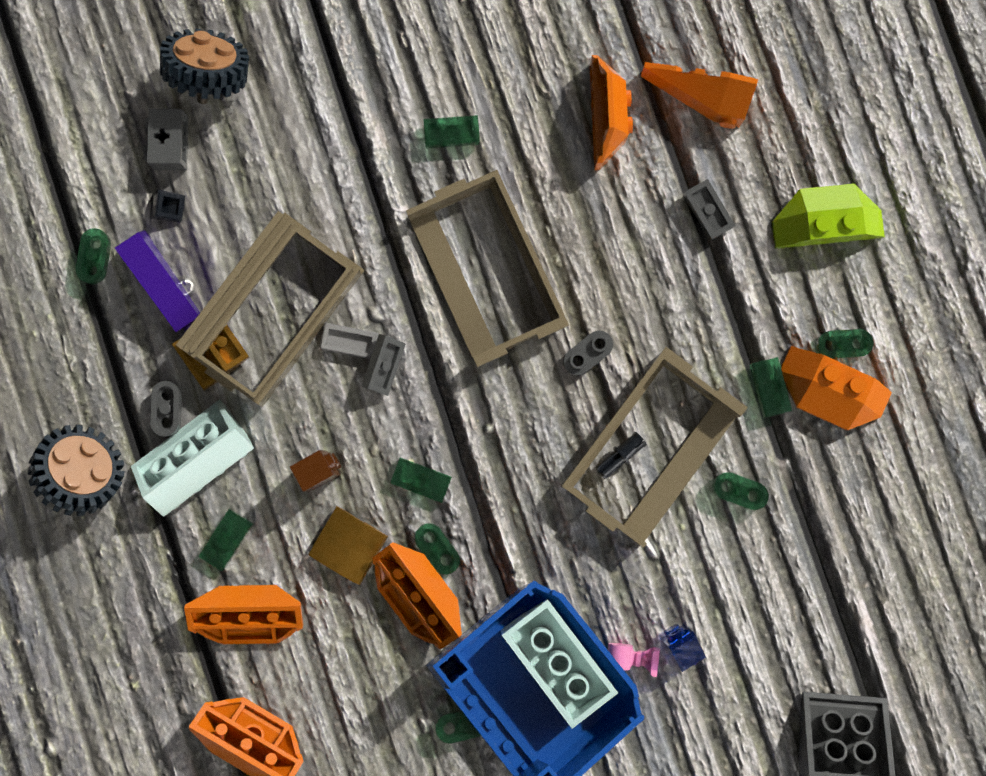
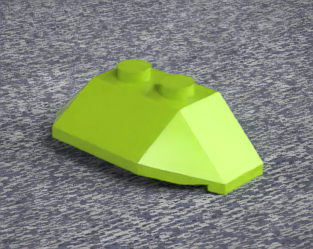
M855 184L799 189L772 221L775 249L885 237L881 209Z

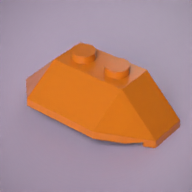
M592 55L589 67L594 170H600L625 144L628 135L633 132V119L628 117L627 107H631L632 97L631 90H626V80L598 55Z
M792 346L789 347L779 370L796 408L846 431L881 418L892 394L876 378L825 355Z
M392 542L372 558L375 565L377 589L412 635L425 642L434 644L440 650L462 635L458 599L423 553Z
M277 585L218 586L185 604L184 607L188 631L198 632L205 638L220 644L280 643L294 632L303 629L301 602Z
M245 697L205 702L188 727L211 753L249 776H295L304 762L292 725Z

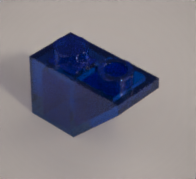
M675 624L664 631L665 636L660 638L681 672L706 658L696 635L684 624L681 626Z

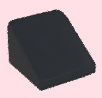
M159 189L154 191L150 219L181 223L185 195Z

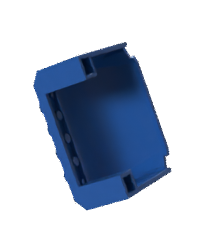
M536 581L526 584L507 597L426 665L512 776H582L644 720L635 683L562 593L538 584ZM547 599L618 692V694L573 729L501 635V630L527 610Z

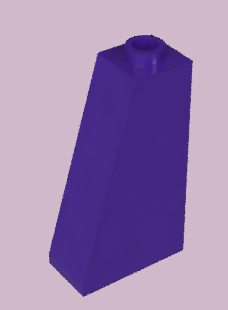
M145 230L137 232L116 246L115 250L175 332L181 328L186 332L200 314V311Z

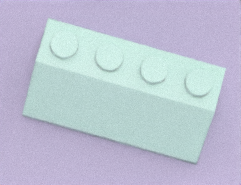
M219 399L182 427L175 435L170 436L134 463L131 468L142 498L164 517L172 510L178 508L181 503L194 493L199 492L214 478L223 474L227 468L239 459L244 458L254 447L246 432Z
M548 599L527 610L501 630L503 638L572 729L618 694L617 690Z

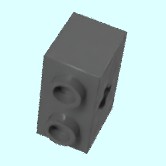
M149 108V116L144 121L145 132L148 134V144L144 145L143 154L145 161L154 170H187L189 117L182 109Z

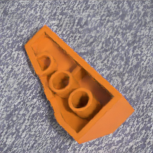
M645 62L641 72L642 78L708 119L718 122L721 127L728 129L739 128L745 120L758 79L721 71L720 77L711 76L705 73V69L699 68L687 73L682 72V69L678 66Z

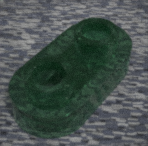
M88 229L80 239L76 274L79 279L88 284L100 283L107 274L111 240L100 229ZM101 240L100 247L94 248L95 241ZM96 266L97 272L94 275H90V269Z
M863 329L827 331L822 333L815 342L817 353L832 359L862 357L870 353L873 348L872 336ZM854 339L860 342L858 349L853 347L852 342ZM826 341L832 343L833 348L831 351L825 348Z
M721 473L715 477L712 483L713 492L718 498L749 510L763 508L769 499L768 491L763 484L734 473ZM724 481H728L731 486L727 492L722 489ZM752 490L757 495L754 501H750L748 498V493Z
M426 523L420 526L415 534V542L436 571L444 575L456 571L460 563L459 553L441 528L433 523ZM432 532L435 535L434 541L427 542L424 539L425 533ZM445 554L451 557V563L448 565H444L441 562V557Z
M461 710L442 715L435 724V733L444 743L452 744L481 736ZM447 723L454 725V730L450 734L444 731V726Z

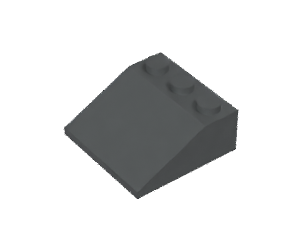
M803 691L798 751L799 776H895L887 698Z

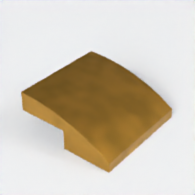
M227 325L203 355L227 374L231 373L249 358ZM179 340L172 344L204 391L217 383L216 380L205 373L207 367L176 346Z
M336 506L308 555L341 576L360 585L373 564L372 558L380 552L388 536Z

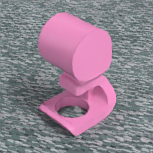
M608 643L607 650L623 670H630L632 666H644L651 676L657 677L660 648L652 647L646 651H634L633 645Z

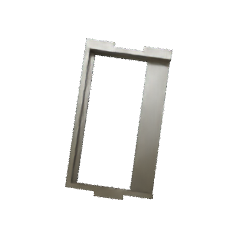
M498 170L466 183L465 178L435 191V198L406 210L409 221L477 367L508 354V349L537 337L539 340L569 326ZM488 188L491 189L551 319V322L498 346L495 345L435 215V212Z
M279 211L176 344L180 349L207 367L205 373L231 392L236 388L261 407L265 405L364 272V269L339 251L335 253L310 235L312 232L285 212L282 214ZM296 234L345 271L256 390L252 392L203 355Z
M667 347L658 354L561 484L563 489L588 506L587 513L612 532L617 528L643 548L647 545L645 540L735 418L741 417L748 408L723 388L719 387L716 391L690 372L693 366ZM665 367L713 404L626 522L622 524L575 489L574 486L661 369Z

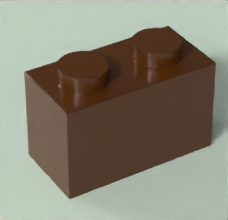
M318 450L290 466L303 492H311L339 477L338 469L341 468L335 454L324 450Z

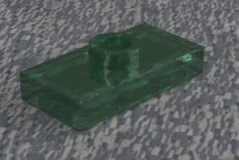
M478 115L423 119L426 149L480 145Z
M778 357L750 364L763 418L792 411Z
M400 457L390 484L443 503L452 477Z
M228 509L198 557L218 570L224 571L254 523L234 510Z

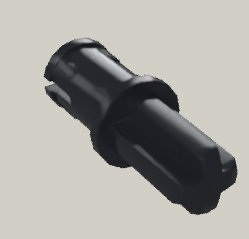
M634 432L620 446H614V451L596 465L595 468L599 475L606 479L624 463L628 465L629 459L643 447L647 446L646 442L642 441L644 439L637 432Z

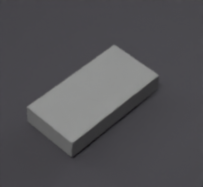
M325 322L319 349L370 360L379 333Z

